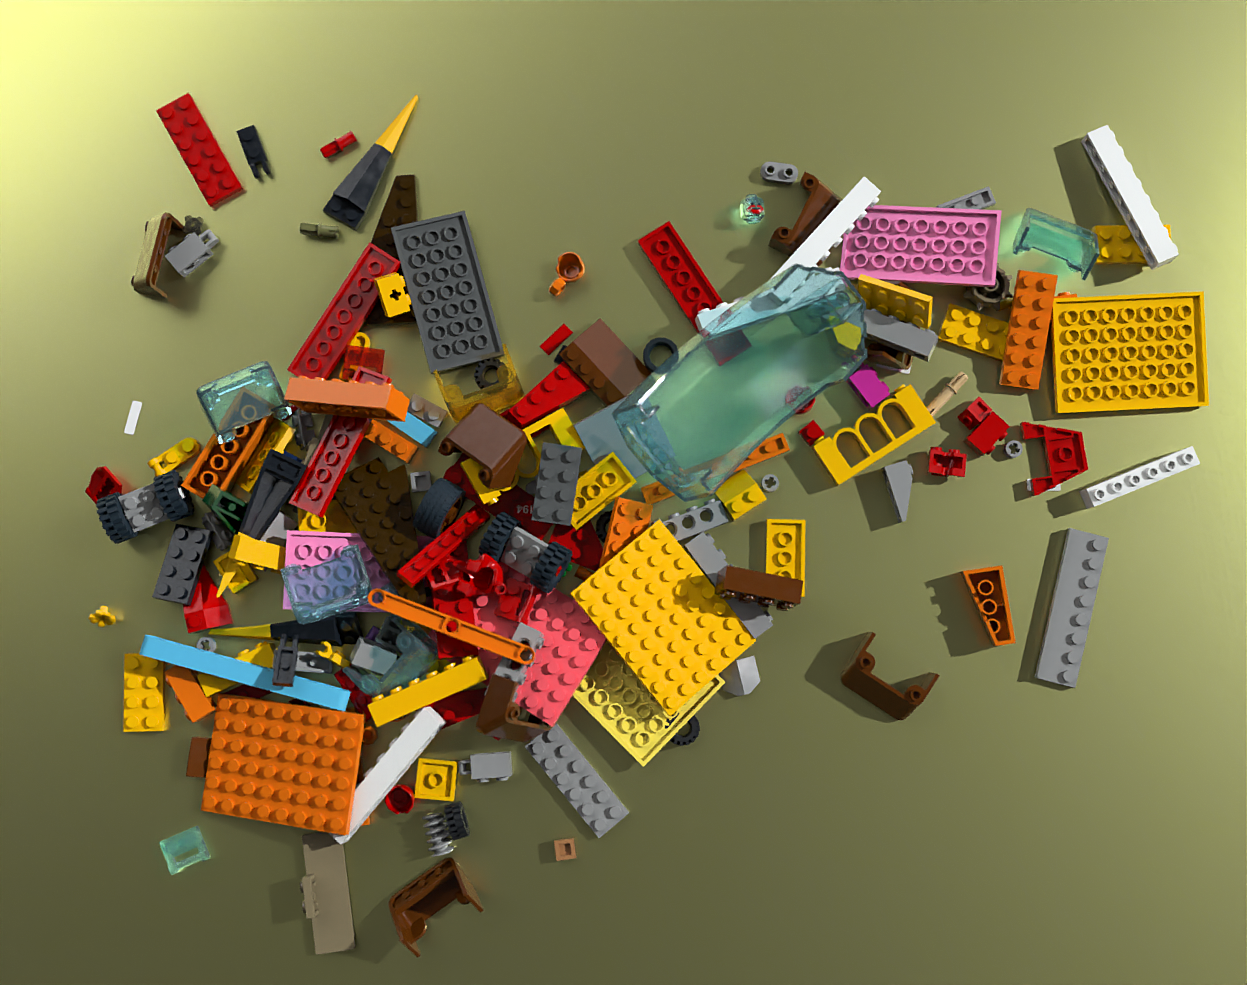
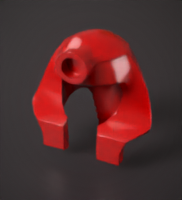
M483 554L479 560H453L455 567L470 576L469 582L460 579L456 586L457 590L464 593V598L495 592L498 595H502L506 592L507 588L503 583V570L497 561L488 554Z

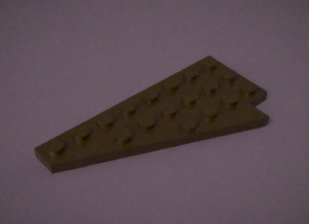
M415 174L398 175L395 177L371 240L373 245L398 261L399 257L391 227L418 221ZM400 266L396 273H398L399 276L402 275L404 278L402 268ZM407 286L403 287L405 294L409 295ZM392 290L390 296L395 299V294H398V292ZM380 298L366 318L367 327L414 324L417 322L412 304L409 305L410 311L388 318L385 316Z
M378 457L345 474L334 497L397 595L423 605L426 603L423 578L411 588L397 576V571L419 553L416 530L413 527L414 517L406 466L403 464L388 472Z

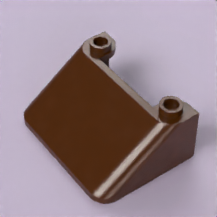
M804 172L800 185L811 194L792 230L787 227L777 228L768 245L789 257L793 255L843 200L819 179L807 172ZM819 260L816 265L819 267L823 262Z
M162 213L146 222L143 246L136 273L131 280V285L138 293L167 299L168 295L156 287L170 228L182 231L185 229L170 213Z
M476 403L442 440L438 452L444 456L463 452L482 466L478 477L484 486L488 489L506 488L511 486L527 444V436L523 430L485 404Z

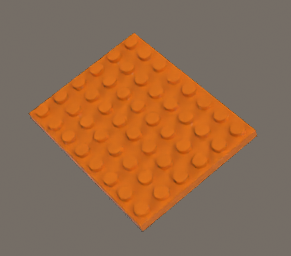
M218 693L201 811L349 835L366 714Z

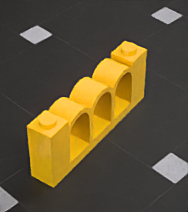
M903 384L895 389L896 394L878 406L875 414L866 413L855 421L853 428L838 430L832 439L830 436L826 439L822 436L814 441L815 446L812 447V450L836 486L936 423L911 384L907 387ZM886 405L897 406L912 427L911 430L897 439L882 418V409ZM865 419L875 421L890 442L874 454L859 432V424ZM843 433L852 435L867 456L866 459L850 468L836 445L837 437Z
M564 408L522 429L527 436V443L536 458V468L530 474H524L517 468L510 487L488 489L478 477L479 471L482 470L480 464L471 458L460 463L482 504L487 503L489 506L497 502V497L501 495L499 491H507L515 487L519 477L531 478L538 474L541 454L530 434L546 425L550 428L558 444L580 447L582 450L585 449Z

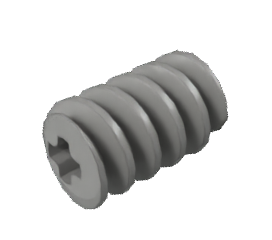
M443 812L422 817V820H428V823L423 825L424 828H430L425 835L432 837L427 840V843L433 844L428 851L435 852L431 857L444 855L454 850L453 846H447L452 842V839L446 838L450 835L449 830H444L448 825L446 822H443L446 820L445 815H442Z

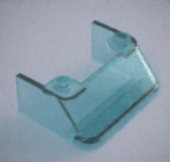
M1032 208L1026 209L1013 242L1014 254L1017 255L1018 251L1026 252L1034 248L1066 261L1071 271H1080L1082 280H1086L1100 254L1098 237L1094 232Z
M391 614L389 618L402 630L396 639V644L403 654L379 680L375 675L368 674L365 669L361 670L353 665L344 667L342 670L362 692L373 697L381 694L386 697L391 694L390 690L399 686L402 689L409 687L408 682L417 678L420 680L438 660L437 644L420 626L394 614Z

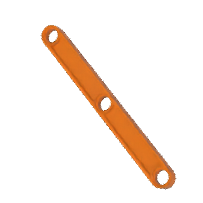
M373 589L368 594L369 603L383 611L523 665H529L535 660L534 650L519 642L381 589ZM375 593H381L383 600L375 604L372 601V596ZM450 621L457 623V629L454 632L446 630V625ZM522 651H531L532 658L529 661H523L520 657Z

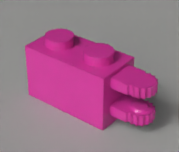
M854 355L852 360L859 370L855 372L849 363L844 362L842 364L843 368L850 376L846 382L865 407L871 410L890 395L888 392L889 388L886 383L881 382L877 378L878 374L873 367H869L867 364L864 365L860 358Z

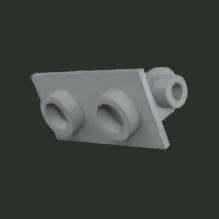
M297 409L292 416V425L297 430V434H295L297 446L300 445V450H303L308 442L312 441V438L315 437L314 430L306 429V427H313L311 413L301 410V414H299V409Z
M213 512L205 513V516L202 517V524L206 529L216 533L212 536L216 548L220 549V551L227 549V546L232 545L233 535Z

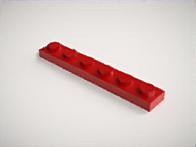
M475 504L398 570L397 576L412 588L489 521L491 515Z

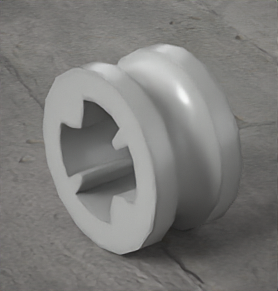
M1016 440L1006 443L1003 448L1005 456L1011 459L1018 457L1023 451L1021 443ZM1015 445V450H1017V453L1014 452L1012 454L1009 446L1011 447Z
M773 474L764 476L761 484L762 488L767 492H774L779 485L778 478ZM769 478L774 479L773 482L776 483L771 488H768L767 484H765V481H769Z
M211 637L200 638L196 648L204 650L203 642L209 641L210 649L205 650L214 652L216 641Z

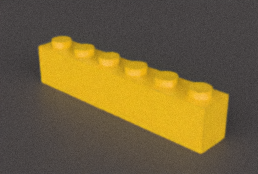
M472 654L463 658V663L456 665L454 662L445 666V671L438 673L436 670L427 674V679L420 681L417 678L408 682L409 687L402 689L399 686L390 690L391 694L386 697L381 694L372 698L373 702L367 706L376 726L379 727L486 680L488 674L480 656L474 658Z

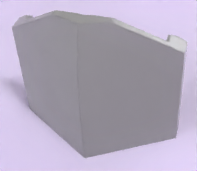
M754 656L734 660L719 673V676L725 681L722 689L737 696L750 694L760 682Z

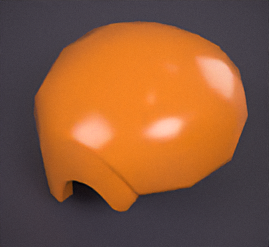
M565 252L558 257L557 274L559 278L567 283L577 282L584 274L585 265L581 257L576 253Z

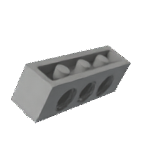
M715 498L704 502L705 506L700 508L697 505L686 509L687 513L682 515L679 512L668 516L669 520L662 523L665 527L667 525L673 526L675 529L673 537L677 542L728 523V518L721 501H715ZM701 512H708L710 520L707 522L702 521L700 518ZM685 518H689L693 522V526L689 529L684 528L682 525V520Z
M520 622L511 640L521 644L529 643L536 653L537 649L540 650L543 646L545 639L542 632ZM528 650L522 652L520 657L523 661H529L532 658V653ZM502 657L494 674L518 682L517 691L519 685L522 686L527 677L525 673L528 667H532L535 660L529 665L521 664L519 669L512 670V663L514 661ZM516 691L512 702H515L518 693Z

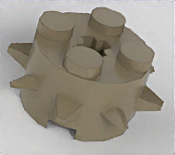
M997 263L995 287L967 286V292L963 296L977 305V310L979 311L983 307H993L998 311L1000 310V301L1004 297L1012 298L1013 296L1009 292V281L1013 277L1012 275H1005V271L999 268V263Z

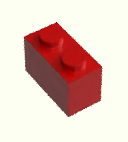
M992 411L963 442L979 457L984 454L989 455L995 449L994 444L996 441H1002L1007 436L1006 430L1010 426Z

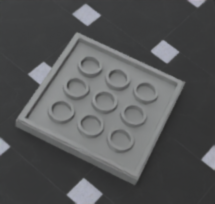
M642 389L573 424L594 466L611 452H614L631 475L637 478L676 457Z

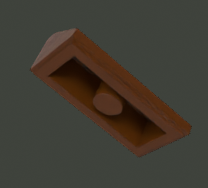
M192 737L186 776L206 778L212 738Z

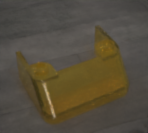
M503 344L502 347L508 363L501 365L497 370L499 383L463 396L461 389L456 385L445 386L437 369L433 370L443 399L456 424L476 403H483L496 413H500L516 405L525 396L506 344Z

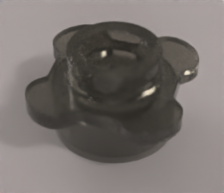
M190 215L186 216L183 232L186 234L195 232L197 235H200L203 219L201 217L193 218Z

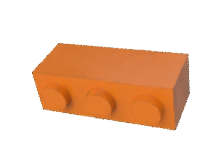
M373 419L364 435L365 438L407 464L410 463L419 449L413 443Z
M175 665L164 672L166 683L174 689L176 693L174 696L177 702L183 705L185 709L184 714L189 721L193 723L199 722L216 711L217 705L211 696H205L197 677L199 674L196 670Z

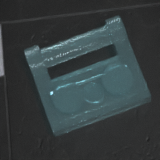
M198 825L159 842L171 875L196 862L210 859ZM196 847L198 848L199 853L176 863L174 857Z

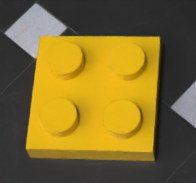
M419 758L415 798L454 801L458 761Z

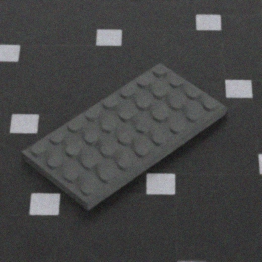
M465 211L391 227L430 373L434 374L482 362L486 358L489 360L490 358L494 359L505 356Z

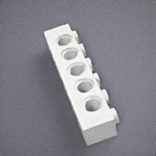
M1193 446L1083 489L1079 493L1086 509L1092 508L1200 464Z

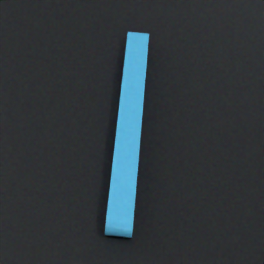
M152 635L144 636L139 653L146 657L341 711L346 710L351 691L296 675L293 687L273 686L274 669Z

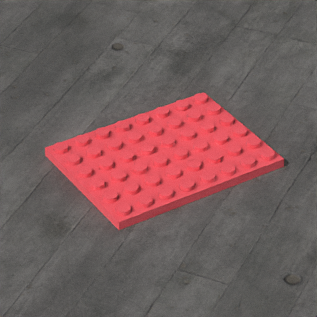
M503 562L498 563L503 570V583L505 585L508 577L532 585L530 584L529 577ZM555 588L548 594L542 590L540 591L527 618L529 620L527 626L542 632L545 640L541 649H537L535 662L531 668L528 667L525 673L527 675L526 680L522 686L519 685L516 691L518 695L514 702L552 727L607 641L577 602ZM528 591L524 593L516 613L517 616H520L530 593ZM495 592L472 596L475 626L512 639L519 623L494 614L501 595ZM431 629L422 645L437 654L435 630ZM478 647V656H480L488 674V678L481 682L488 686L492 673H495L502 656ZM463 658L445 659L450 663L455 662L456 665L463 663ZM514 661L512 663V670L519 669L521 664Z

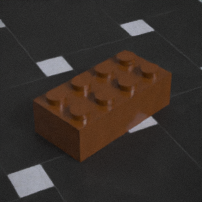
M726 565L718 571L714 594L720 595V598L725 600L736 598L739 599L740 603L750 604L751 601L758 603L757 605L760 607H769L771 605L776 606L777 610L788 611V609H793V607L801 602L803 580Z

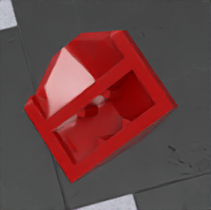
M106 466L97 467L91 475L89 486L85 492L97 504V500L116 492L122 494V484Z
M447 556L425 576L427 585L434 591L458 584L459 580L463 577V573L453 565V561Z

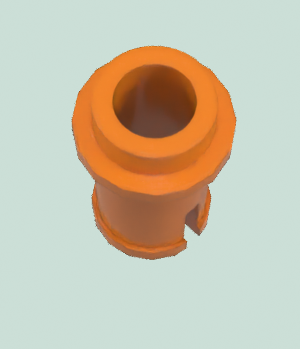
M579 566L574 576L585 581L593 573Z

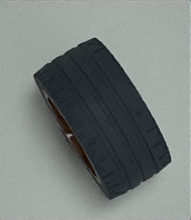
M444 478L436 480L423 497L416 511L413 527L427 536L436 539L456 520L463 506L466 491Z

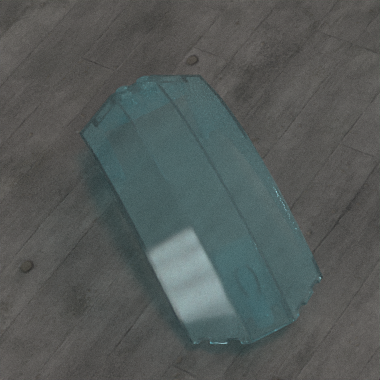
M794 264L779 273L699 331L650 374L611 413L627 447L652 477L684 502L712 496L739 465L779 426L825 389L845 382L867 358V349H865L864 338H867V325L864 321L866 302L842 271H828L825 268L804 267L801 264Z

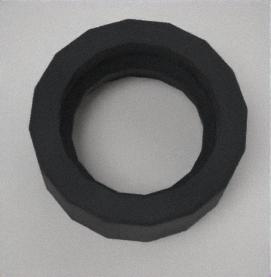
M658 337L646 344L643 351V362L651 373L665 375L676 368L679 360V351L672 340ZM656 346L668 347L672 353V360L665 367H657L650 360V352Z

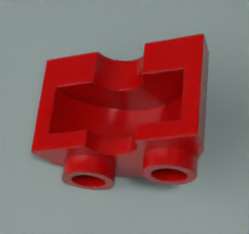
M930 447L927 473L942 477H965L967 454H962L960 450L948 449V452H943L941 447Z

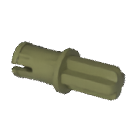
M301 223L300 225L301 234L315 235L318 238H321V236L338 238V233L331 232H339L338 226L322 225V223Z

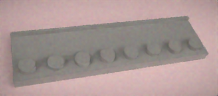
M1068 528L1034 678L1076 688L1109 538Z

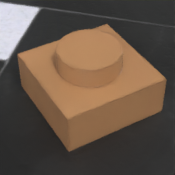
M574 837L554 840L557 861L576 858Z

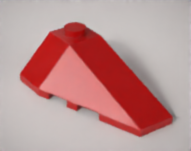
M204 564L191 605L183 604L188 633H199L233 624L229 605L222 595L217 598L219 588L214 584Z

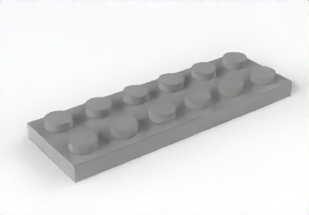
M557 723L552 729L535 737L525 746L598 838L629 814L626 807Z

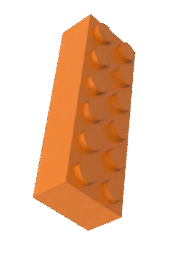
M298 376V378L290 377L284 400L307 413L405 422L410 399L403 395L402 391L396 390L394 385L389 383L377 385L376 383L366 381L363 384L354 380L343 382L333 378L331 381L320 377L310 379L305 376Z
M242 387L181 486L202 499L212 484L230 493L238 477L277 417V412L281 409Z

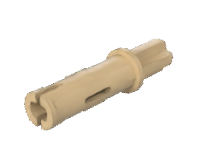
M959 372L949 383H946L944 389L926 407L932 417L954 394L958 393V389L968 380L965 373Z

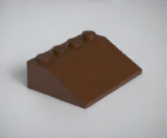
M601 318L559 354V358L590 388L589 390L605 407L630 395L652 374Z

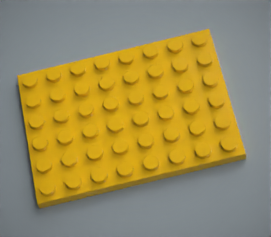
M1204 291L1054 298L1051 313L1055 414L1209 406Z
M660 519L569 593L668 716L675 713L757 641L727 602L721 599L720 595L714 594L715 587Z

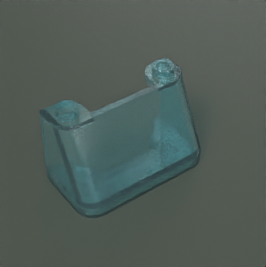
M267 361L258 362L204 384L196 391L201 409L219 444L232 441L237 433V428L272 414L276 419H284L292 414L288 401L284 400L285 395L275 373Z
M358 544L345 546L340 552L341 557L306 569H302L301 566L296 564H290L280 569L292 611L299 624L311 623L369 603L368 594L373 589Z

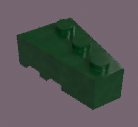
M212 484L202 501L233 536L235 534L238 535L248 502Z

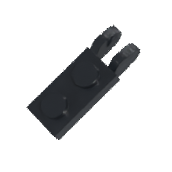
M251 125L236 131L255 179L260 178L256 167L258 164L262 163L264 172L267 175L270 174L271 171L267 163L268 159L256 127Z
M281 635L272 680L273 686L293 687L299 651V635H294L292 647L286 646L287 635Z

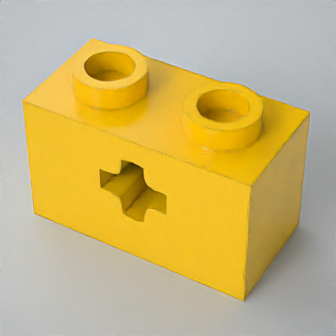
M394 272L374 279L385 316L389 318L410 311L409 305H411L409 295L404 292L403 287L406 285L402 275L399 276L398 273ZM392 290L398 292V294H395V299L390 296Z

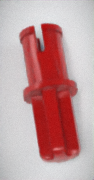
M352 131L338 139L334 138L333 142L322 147L320 151L325 158H328L340 150L344 151L343 148L357 142V139Z

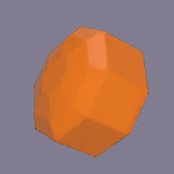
M557 278L551 283L549 292L554 297H557L566 287V282L561 278Z
M365 726L362 743L364 745L374 744L378 739V731L373 726Z

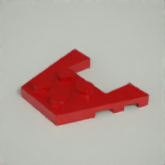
M1029 422L1020 423L1023 440L1043 438L1049 476L1030 479L1032 496H1037L1088 470L1082 432L1052 428L1040 424L1035 425Z

